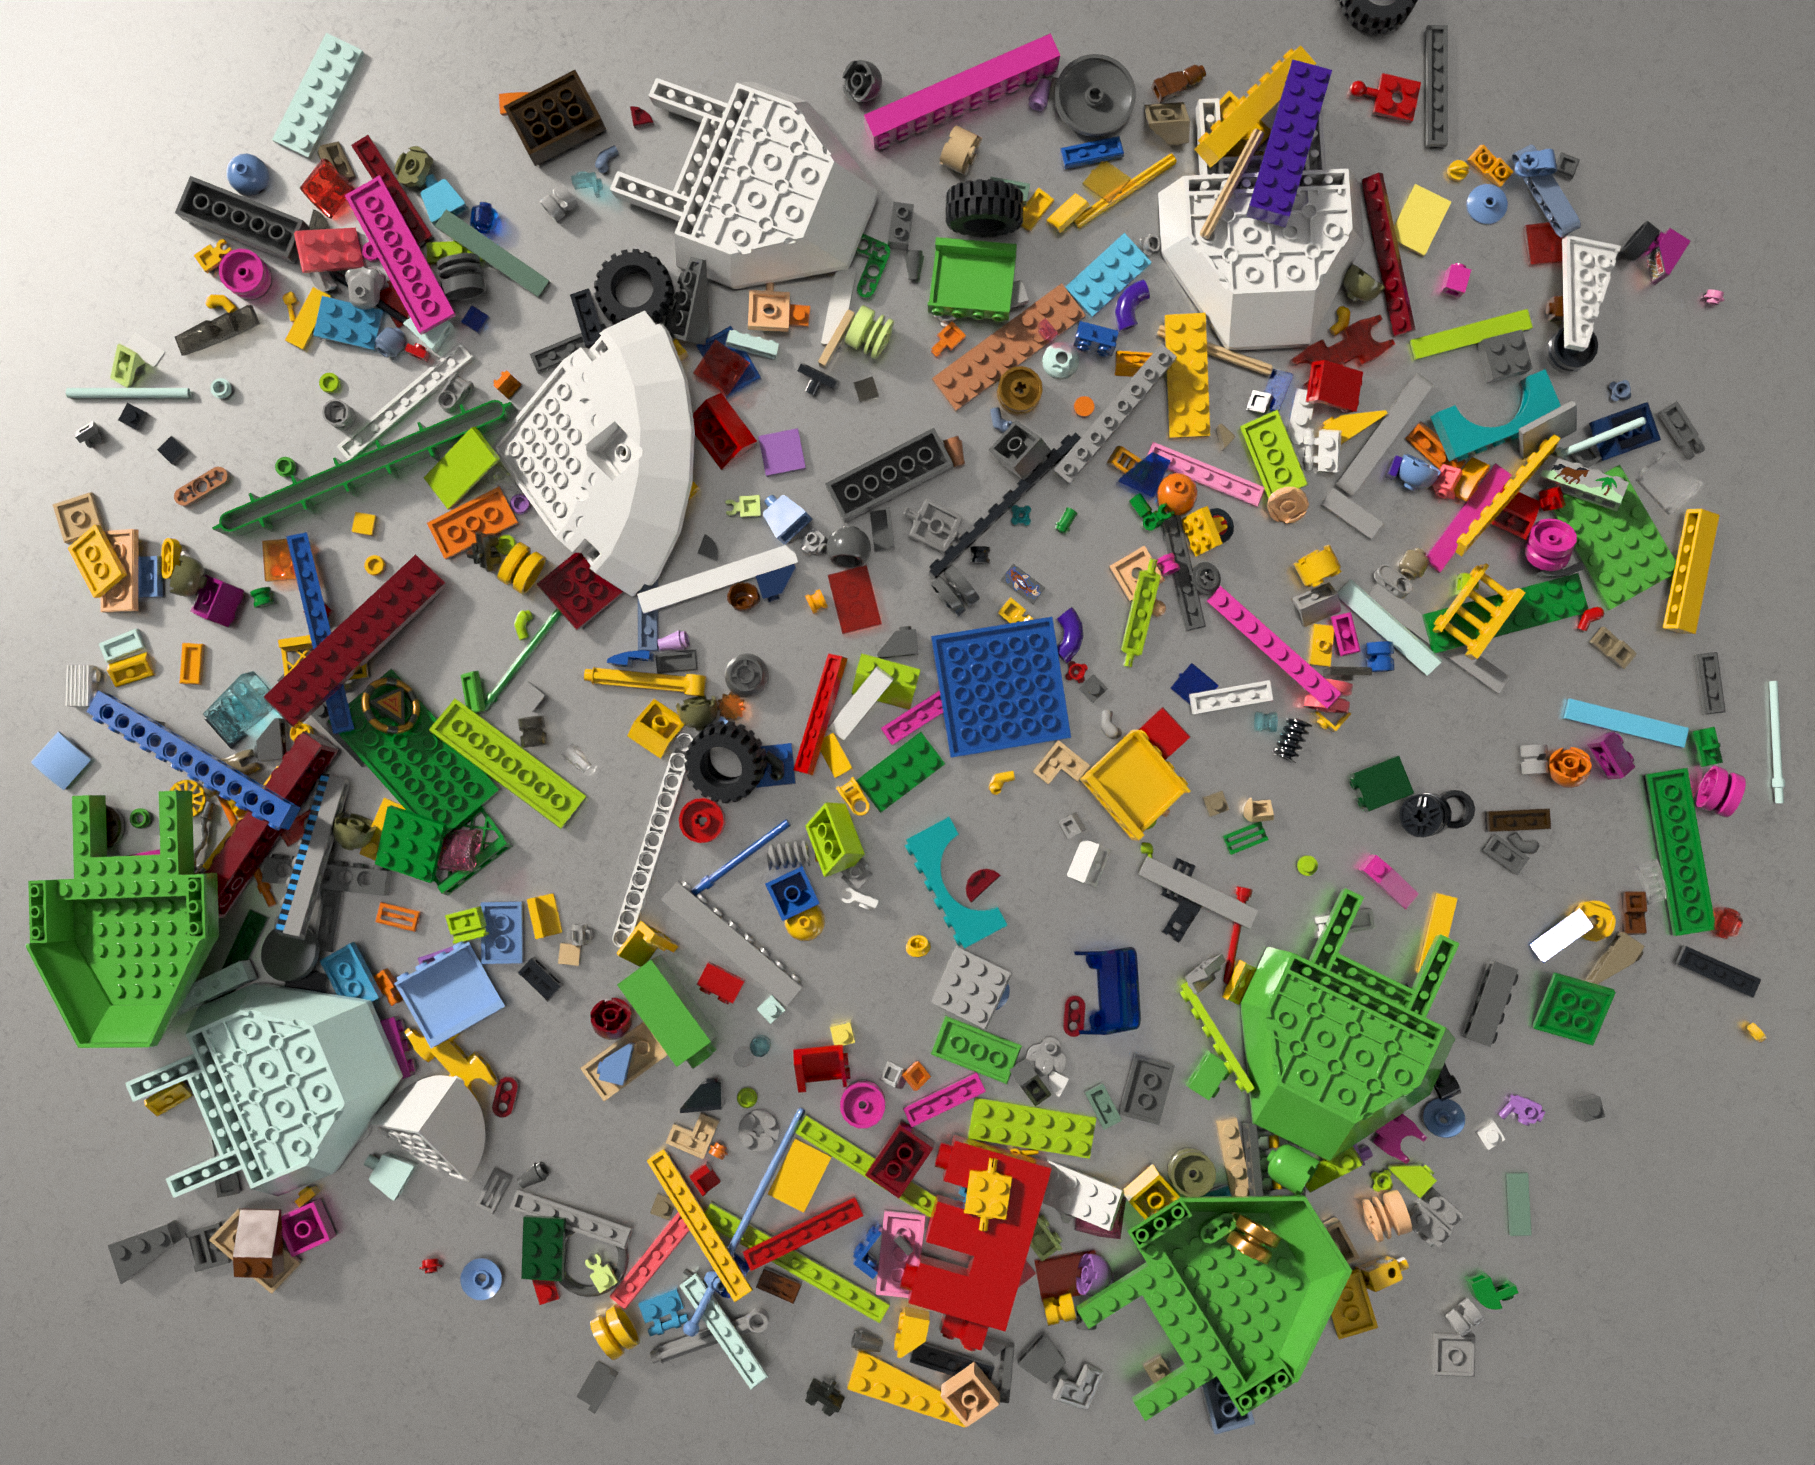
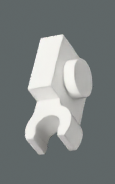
M846 887L845 890L851 892L852 897L850 899L842 898L843 902L851 903L858 901L860 902L859 906L871 910L872 907L876 908L878 899Z

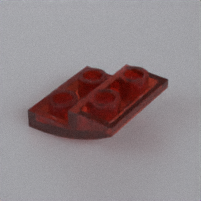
M325 158L321 159L300 186V190L330 219L347 200L345 195L355 189L345 175L339 174L330 161Z
M715 340L692 374L720 393L728 396L750 362Z

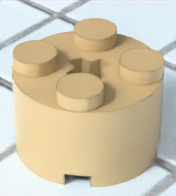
M956 125L949 135L951 138L943 147L939 161L944 166L966 175L969 166L973 165L977 154L974 153L975 149L979 148L983 138Z

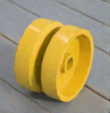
M519 542L512 548L502 563L497 579L506 585L513 583V589L524 595L540 576L546 563V557L537 551L531 554V548Z
M615 1304L606 1311V1317L599 1315L590 1322L596 1341L612 1360L621 1357L625 1353L624 1348L631 1350L640 1343L635 1326L619 1305Z

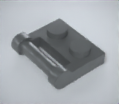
M222 1222L185 1231L186 1238H189L195 1261V1272L232 1261L209 1241L222 1226ZM197 1235H201L207 1262L203 1261Z

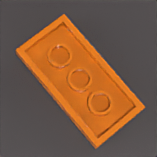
M499 486L427 522V525L444 559L447 560L471 548V544L476 543L475 532L482 531L485 534L494 533L497 535L517 525L519 522Z

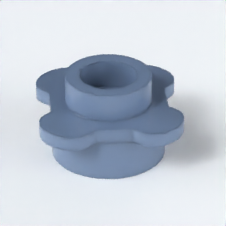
M1623 380L1618 383L1613 381L1610 383L1609 388L1612 390L1611 399L1613 401L1631 398L1629 381Z

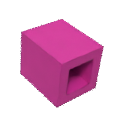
M1460 263L1451 264L1446 271L1441 292L1460 298L1466 291L1472 269H1468L1464 264Z

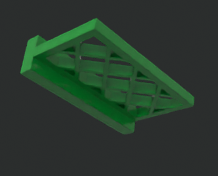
M483 806L443 839V842L453 840L452 852L442 851L441 848L434 878L438 886L437 888L441 894L450 895L513 846L505 838ZM482 813L485 817L484 827L474 826L475 818ZM463 827L470 828L468 839L458 838L459 830ZM474 829L483 830L482 841L472 840ZM487 831H495L499 838L493 842H486ZM457 841L467 842L465 854L456 853ZM471 843L481 844L478 854H469ZM441 853L451 855L449 866L439 865ZM455 855L465 856L464 864L461 867H453ZM446 868L448 869V875L444 880L440 881L437 876L438 869Z

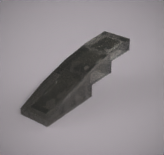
M246 305L233 313L227 312L212 321L205 320L175 336V340L181 355L185 356L230 339L260 323L253 306Z

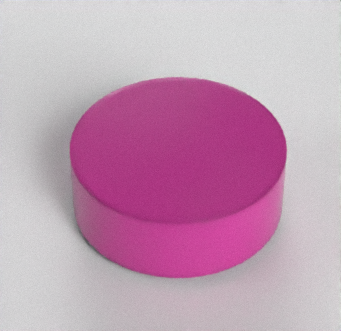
M370 242L365 243L362 248L363 256L369 262L375 263L380 261Z

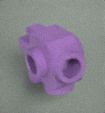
M1510 1095L1511 1100L1498 1114L1505 1120L1511 1112L1518 1114V1122L1530 1126V1123L1541 1122L1546 1111L1542 1110V1105L1534 1100L1519 1095Z

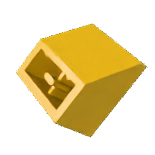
M905 1307L904 1313L900 1312L898 1320V1330H900V1333L896 1332L894 1340V1350L897 1351V1358L904 1357L926 1342L930 1322L929 1311Z

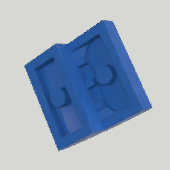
M644 650L628 651L608 658L607 663L612 666L633 668V660L654 662V653Z

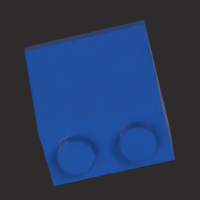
M803 866L765 884L782 921L820 904L814 886Z

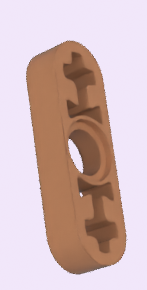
M214 467L177 489L174 493L175 502L183 507L195 504L227 485L230 481V473L222 467ZM218 472L224 474L222 476V481L216 479L218 477ZM205 481L207 483L206 491L199 492L197 489L198 484ZM183 493L190 494L189 496H187V501L181 500L183 498Z

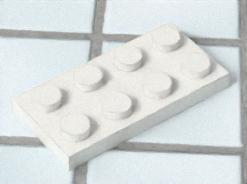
M1048 1161L1052 1170L1042 1203L1111 1231L1125 1191L1053 1161Z

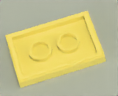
M1415 184L1394 224L1398 245L1424 257L1451 201Z

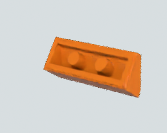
M1422 421L1405 438L1439 469L1443 464L1460 469L1466 462V460L1457 462L1456 459L1449 462L1439 436Z

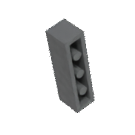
M1489 960L1462 1037L1491 1047L1496 1042L1498 1036L1496 1031L1498 1025L1504 1020L1505 1013L1503 1011L1505 1005H1508L1511 1000L1512 994L1510 991L1512 986H1515L1517 983L1518 969Z

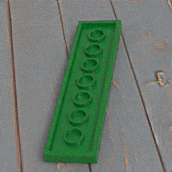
M1579 573L1520 588L1525 592L1524 596L1493 638L1583 614L1589 608ZM1500 594L1485 598L1496 607H1500L1504 601ZM1475 601L1461 604L1464 609L1483 623H1488L1492 618L1490 616L1491 613ZM1448 608L1422 615L1431 650L1434 654L1465 646V644L1444 629L1439 633L1432 631L1436 626L1434 625L1436 619L1441 614L1444 615ZM1457 613L1449 621L1450 624L1472 640H1476L1480 635L1476 627Z
M1688 768L1645 774L1673 936L1716 930Z

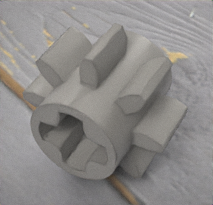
M572 924V929L567 930V940H572V945H588V940L593 939V929H588V924Z

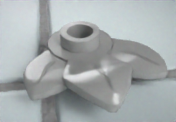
M1047 1037L1041 1044L1033 1045L1027 1052L1026 1058L1036 1061L1035 1068L1039 1077L1046 1076L1053 1069L1063 1073L1066 1068V1057L1060 1051L1061 1045L1056 1038ZM1049 1044L1054 1045L1053 1051L1047 1050Z

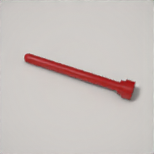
M1237 886L1236 899L1246 904V901H1249V897H1252L1253 889ZM1235 922L1223 977L1225 984L1229 983L1233 974L1242 927Z

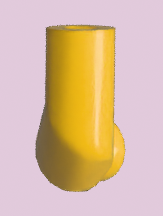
M1008 771L995 774L989 784L990 792L994 795L1000 794L1005 782L1015 781L1014 772Z

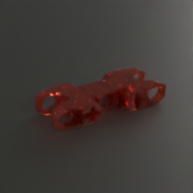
M1381 315L1361 319L1343 329L1347 338L1330 347H1327L1324 339L1308 346L1304 351L1292 358L1290 363L1292 366L1301 363H1307L1312 366V362L1327 360L1343 365L1358 358L1361 366L1376 360L1381 354L1393 347L1395 342L1393 339L1377 342L1372 338V327L1383 320ZM1309 380L1304 383V390H1308Z

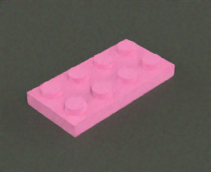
M884 1210L876 1295L908 1298L909 1290L900 1288V1283L906 1263L917 1266L919 1255L922 1253L925 1224L924 1214ZM898 1232H901L913 1246V1252L908 1256L894 1241V1236Z

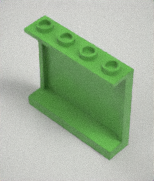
M936 237L928 313L934 316L952 315L955 318L972 317L976 320L987 318L997 322L1009 320L1017 244Z

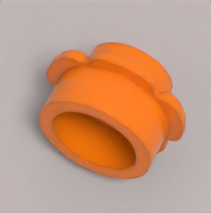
M717 1142L715 1145H710L711 1148L708 1153L721 1160L724 1159L725 1155H728L726 1152L727 1147Z

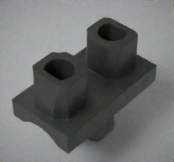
M475 532L476 543H472V549L466 552L467 558L473 559L474 564H479L481 568H486L487 572L493 571V566L502 563L500 553L497 551L491 552L490 547L498 546V536L494 533Z
M813 1378L807 1390L805 1402L811 1406H815L817 1401L824 1404L822 1408L823 1413L830 1417L834 1412L838 1413L845 1397L840 1394L841 1391L834 1388L836 1381L832 1380L828 1384L824 1381L821 1383Z

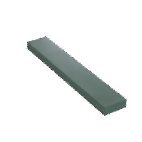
M447 209L436 223L435 227L472 253L477 254L479 258L537 298H539L550 282L547 278Z

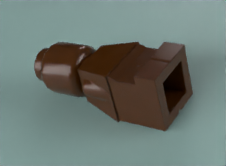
M1193 65L1184 69L1183 72L1177 71L1155 79L1151 88L1159 104L1176 97L1186 90L1187 86L1191 87L1200 83L1203 77H1206L1205 68L1203 65Z

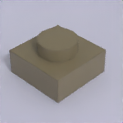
M1223 791L1202 798L1209 817L1229 810Z
M658 1192L650 1213L670 1220L675 1206L669 1196Z

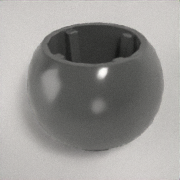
M844 526L836 529L828 539L827 554L831 562L837 566L857 568L866 563L870 556V540L863 531L855 526Z
M745 653L737 655L730 660L726 666L724 677L726 685L732 693L739 697L749 698L758 695L765 689L769 679V672L765 662L760 657ZM749 662L756 664L760 672H755L753 668L748 666ZM743 663V665L737 669L736 673H734L736 667ZM745 669L751 671V677L748 680H742L740 676L741 672ZM756 677H760L759 682L754 687L750 688L749 684H751ZM737 678L744 684L745 689L738 688L733 679Z

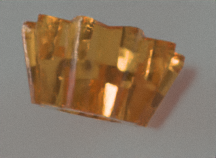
M732 692L728 695L723 694L722 699H718L720 716H725L726 720L732 718L736 721L737 716H743L742 711L746 709L743 706L745 700L740 699L739 696L734 695Z

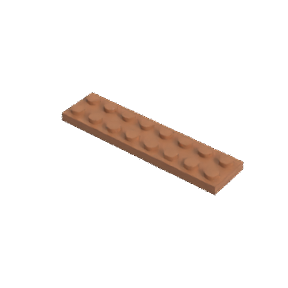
M1061 283L934 376L932 381L956 412L999 381L1007 370L1021 365L1085 318L1086 315Z

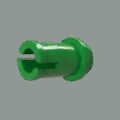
M1066 507L1060 521L1055 523V529L1066 535L1067 532H1070L1069 528L1078 513Z

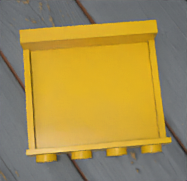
M1131 730L1080 778L1082 783L1131 840L1139 841L1144 836L1143 832L1179 797L1191 791L1187 787V781L1174 772V766L1162 758V752L1156 746L1151 745L1148 741V735L1142 730Z

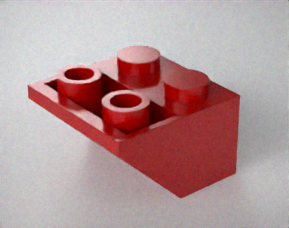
M1503 485V487H1502L1500 493H1503V491L1505 490V489H1504V486H1505V485ZM1518 492L1490 525L1526 540L1535 523L1540 508V501Z

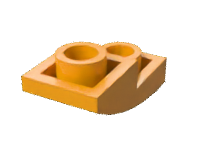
M1484 144L1479 145L1467 159L1478 172L1498 187H1501L1513 173V170L1501 158H1496Z
M1472 457L1462 469L1463 474L1454 489L1456 497L1467 502L1478 489V483L1489 472L1490 465Z

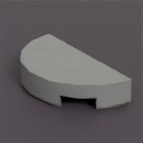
M328 271L309 273L313 284L319 290L324 292L336 288L337 285Z

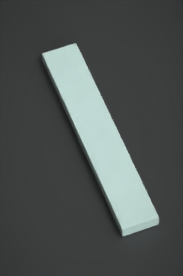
M1350 579L1337 592L1339 598L1387 641L1394 642V647L1427 676L1442 662L1439 656L1434 654L1431 649L1353 580Z
M695 1273L679 1286L694 1308L697 1309L707 1286L698 1273ZM712 1296L702 1319L752 1390L769 1376L719 1303Z

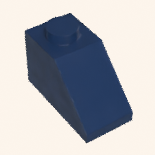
M795 564L756 576L764 601L768 600V603L780 600L779 596L784 595L797 570Z

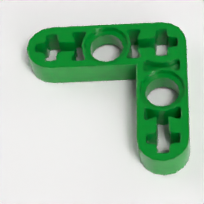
M863 234L861 239H865L868 242V247L864 250L857 247L856 253L867 257L868 261L856 291L860 298L866 300L871 298L876 290L890 256V247L882 241ZM872 243L875 244L874 249L880 250L881 247L884 248L886 255L879 257L878 252L872 250V254L868 253ZM870 266L878 267L879 274L876 276L869 275L868 268ZM867 279L876 281L875 284L871 282L869 285L871 292L862 293L863 290L860 287H865Z

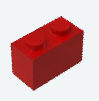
M709 961L696 985L700 986L699 990L708 995L713 993L718 996L717 999L728 1005L729 1002L732 1004L735 1002L746 980Z

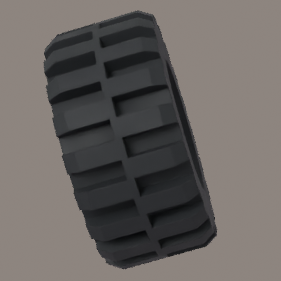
M1369 0L1338 1L1339 5L1343 6L1341 10L1343 15L1349 16L1347 21L1351 25L1355 23L1358 25L1357 29L1361 31L1365 28L1368 29L1367 33L1374 34L1375 30H1378V33L1381 34L1385 33L1387 29L1392 31L1398 25H1402L1418 0H1396L1394 3L1385 6L1376 5Z
M977 179L975 181L968 180L964 183H957L951 186L946 193L945 222L953 232L974 237H994L1013 233L1023 223V193L1018 186L1001 180Z
M625 249L621 250V255L617 256L616 253L611 255L609 262L605 260L601 264L603 269L597 271L596 276L598 279L594 281L595 298L605 317L615 325L640 312L646 311L654 323H661L663 315L668 314L669 306L673 305L674 287L665 265L661 263L659 258L653 257L650 252L644 251L641 253L639 249H633L632 252H628ZM631 274L645 275L653 284L651 297L646 303L638 307L623 306L616 297V288L619 282Z
M723 721L716 722L715 725L710 724L693 739L688 746V751L685 753L687 761L684 763L686 771L689 770V773L686 775L688 780L693 781L692 787L695 790L699 789L703 797L709 796L713 802H718L719 800H722V803H730L731 800L738 802L742 798H746L764 777L767 760L763 758L766 756V751L760 747L763 744L760 738L756 739L754 737L755 733L752 730L749 732L745 730V725L739 724L736 726L733 721H728L726 724ZM714 747H724L734 752L741 762V775L728 777L719 773L712 765L710 750Z

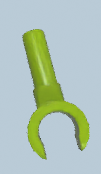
M1142 842L1141 854H1147L1148 857L1153 859L1152 844Z

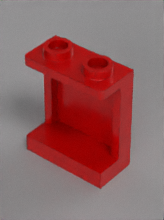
M1327 360L1312 362L1306 402L1311 404L1322 403L1339 408L1342 413L1357 412L1363 372Z
M843 1044L793 1050L798 1093L806 1092V1083L842 1079L843 1087H847V1079H851L850 1067H846V1065H849L848 1053L843 1051Z

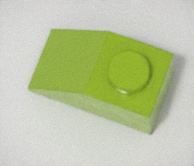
M1388 1163L1386 1165L1418 1198H1421L1437 1181L1432 1176L1434 1172L1426 1164L1423 1167L1418 1163Z

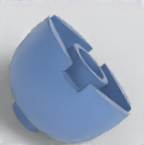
M248 153L239 154L231 159L226 169L227 180L231 187L241 195H257L259 191L263 188L265 189L268 185L270 178L269 170L264 162L255 155Z
M1410 454L1403 455L1398 471L1400 478L1405 482L1404 486L1413 491L1416 488L1425 489L1430 487L1441 473L1435 466H1430L1425 461Z

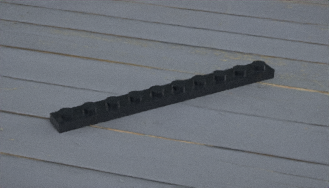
M1076 432L1072 436L1068 434L1060 442L1062 444L1057 450L1053 448L1046 456L1048 459L1043 464L1040 462L1029 477L1024 481L1021 479L1014 491L1010 489L1002 497L1004 499L999 505L997 503L988 510L989 515L985 519L979 518L973 526L975 528L970 533L966 531L958 539L960 542L955 547L951 545L944 552L946 555L941 560L936 559L929 566L931 569L929 576L934 579L941 575L944 570L1059 463L1081 437Z

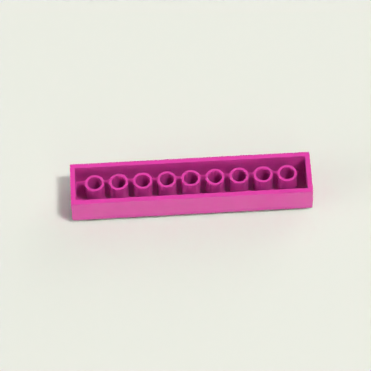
M1051 33L865 114V130L874 150L877 148L884 149L896 140H905L909 137V134L914 132L921 133L932 124L939 125L950 116H960L966 109H976L983 104L982 102L989 99L994 101L1005 92H1015L1020 88L1019 86L1026 83L1027 85L1033 84L1044 75L1045 77L1053 75L1058 70L1060 53Z

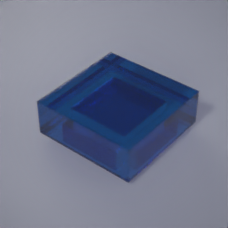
M471 305L461 323L480 334L490 317Z

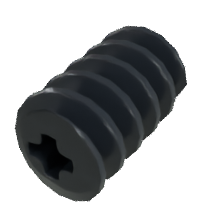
M1288 718L1286 722L1290 726L1283 727V730L1286 732L1280 734V738L1283 741H1277V745L1280 748H1275L1273 752L1286 761L1296 763L1292 757L1300 756L1295 750L1303 749L1298 743L1306 742L1302 734L1309 735L1305 727H1312V725L1297 718Z

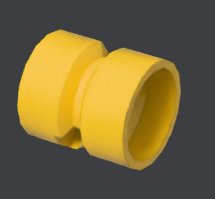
M1071 1293L1059 1295L1058 1299L1054 1297L1042 1299L1048 1326L1059 1324L1060 1320L1064 1322L1076 1320Z

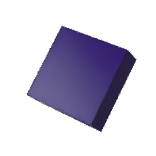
M1396 455L1392 459L1385 478L1392 480L1397 476L1402 457Z

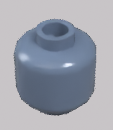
M386 327L376 337L377 351L386 358L389 356L396 357L406 346L405 334L397 327L395 329Z

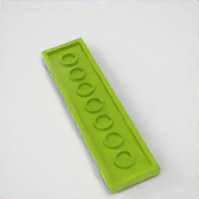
M454 698L429 729L432 734L559 829H562L586 798L583 793L456 698Z

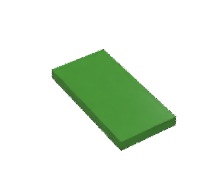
M945 1015L931 1055L1008 1084L1011 1076L1009 1070L1015 1066L1022 1045Z

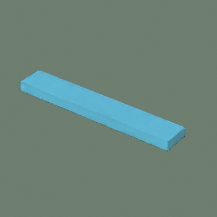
M1574 699L1567 700L1563 719L1680 748H1685L1689 731L1687 727Z

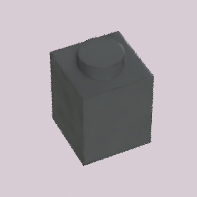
M1589 1094L1573 1098L1578 1119L1588 1122L1605 1117L1601 1097Z

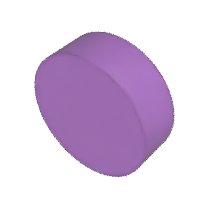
M519 493L511 498L510 507L515 513L523 515L529 512L531 503L525 494Z

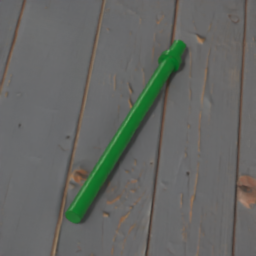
M557 608L492 692L487 693V698L484 701L486 711L493 702L496 703L498 701L497 697L561 617L562 614Z

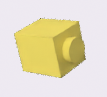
M851 1020L830 1026L834 1045L843 1044L844 1046L855 1043Z

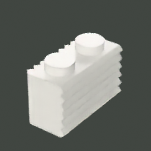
M67 665L66 706H90L98 692L97 682L100 681V671L97 666Z

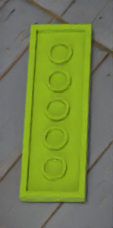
M975 1097L968 1138L1090 1159L1096 1117Z

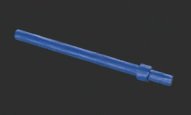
M785 819L713 874L701 879V883L695 886L691 892L697 896L705 889H710L715 885L714 882L790 827V822Z

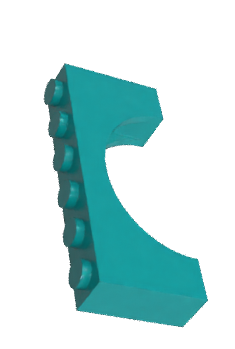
M1546 369L1529 375L1520 381L1522 387L1521 406L1516 416L1508 424L1498 427L1476 425L1463 417L1456 405L1432 415L1430 418L1449 462L1455 459L1457 462L1469 458L1468 454L1475 452V455L1487 451L1486 447L1493 445L1494 448L1500 446L1509 437L1511 440L1519 438V429L1561 407Z
M947 817L906 839L907 844L904 846L909 855L914 854L917 862L914 864L919 874H925L927 880L924 883L929 892L934 891L937 898L933 900L938 909L941 910L943 908L947 915L943 918L948 928L953 927L956 934L953 937L957 945H963L965 949L1006 927L1007 923L998 907L989 910L970 909L958 903L947 891L941 876V859L949 842L959 835L950 817Z

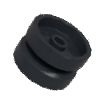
M1563 327L1552 335L1546 344L1545 353L1547 361L1552 368L1559 372H1577L1595 358L1598 351L1597 336L1592 332L1588 348L1584 351L1564 348Z

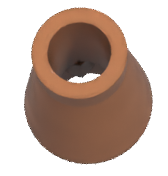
M959 436L943 440L944 447L953 466L956 467L964 464L962 440L959 439Z

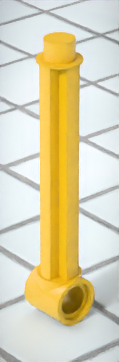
M595 667L593 669H585L584 681H591L592 685L601 684L684 692V695L705 696L706 676L686 674V676Z

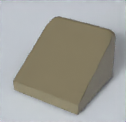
M1220 423L1216 428V432L1223 451L1233 441L1235 435Z

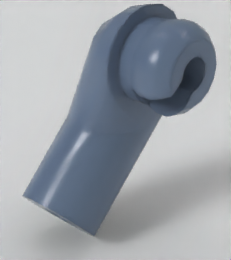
M999 407L990 409L993 427L1004 433L1013 422H1008L1001 417Z

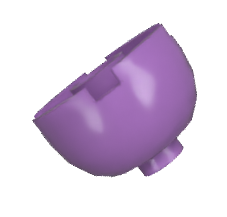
M1084 1254L1077 1268V1270L1081 1269L1080 1277L1076 1276L1077 1290L1082 1295L1094 1296L1113 1283L1114 1275L1108 1261L1096 1254Z

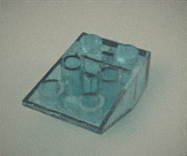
M254 671L241 674L203 715L227 743L231 744L273 709L263 697L270 689Z

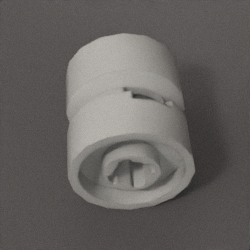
M562 183L553 190V195L548 194L539 201L556 222L565 216L566 210L571 211L578 205V202Z
M332 399L323 406V418L336 429L348 430L355 423L356 415L354 410L342 400Z
M1547 744L1520 746L1521 758L1524 759L1521 763L1522 774L1549 773V762L1545 760L1548 756Z
M1465 1298L1458 1304L1457 1310L1452 1309L1445 1315V1318L1462 1338L1471 1331L1472 1325L1478 1326L1485 1320L1468 1298Z

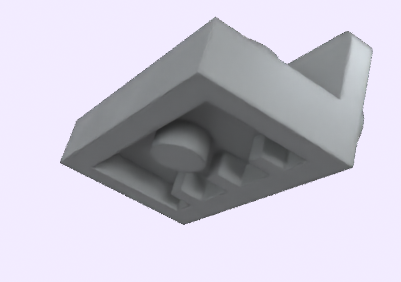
M1223 954L1202 962L1185 977L1188 986L1195 995L1216 979L1214 973L1220 971V966L1226 962Z

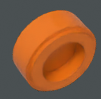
M1082 396L1075 401L1074 411L1079 417L1085 418L1093 413L1094 402L1091 398Z

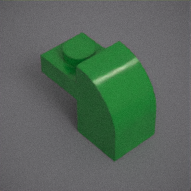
M1486 1273L1466 1280L1472 1296L1488 1309H1502L1500 1300L1508 1301L1514 1298L1513 1295L1519 1293L1516 1285L1511 1281L1494 1287L1491 1277Z

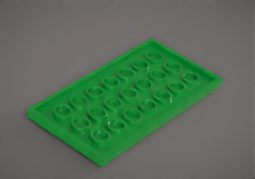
M392 668L380 677L401 680ZM379 686L371 695L369 702L398 689V687ZM363 692L348 704L354 730L339 733V735L405 810L446 823L444 838L500 791L482 770L429 731L437 719L420 700L419 719L410 730L401 734H386L377 730L367 721L361 704ZM404 692L406 723L412 714V703ZM370 706L371 711L379 722L389 726H400L391 719L382 717L376 709Z

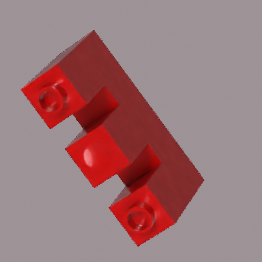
M954 1135L951 1145L941 1142L934 1167L944 1169L943 1181L968 1188L970 1170H988L989 1158H993L992 1167L994 1158L998 1159L996 1172L1012 1176L1006 1220L998 1218L989 1219L988 1231H984V1224L981 1231L979 1230L981 1217L964 1213L965 1202L937 1194L926 1231V1242L971 1255L968 1268L920 1254L917 1266L906 1263L900 1288L909 1290V1304L1006 1332L1052 1168L1047 1161Z

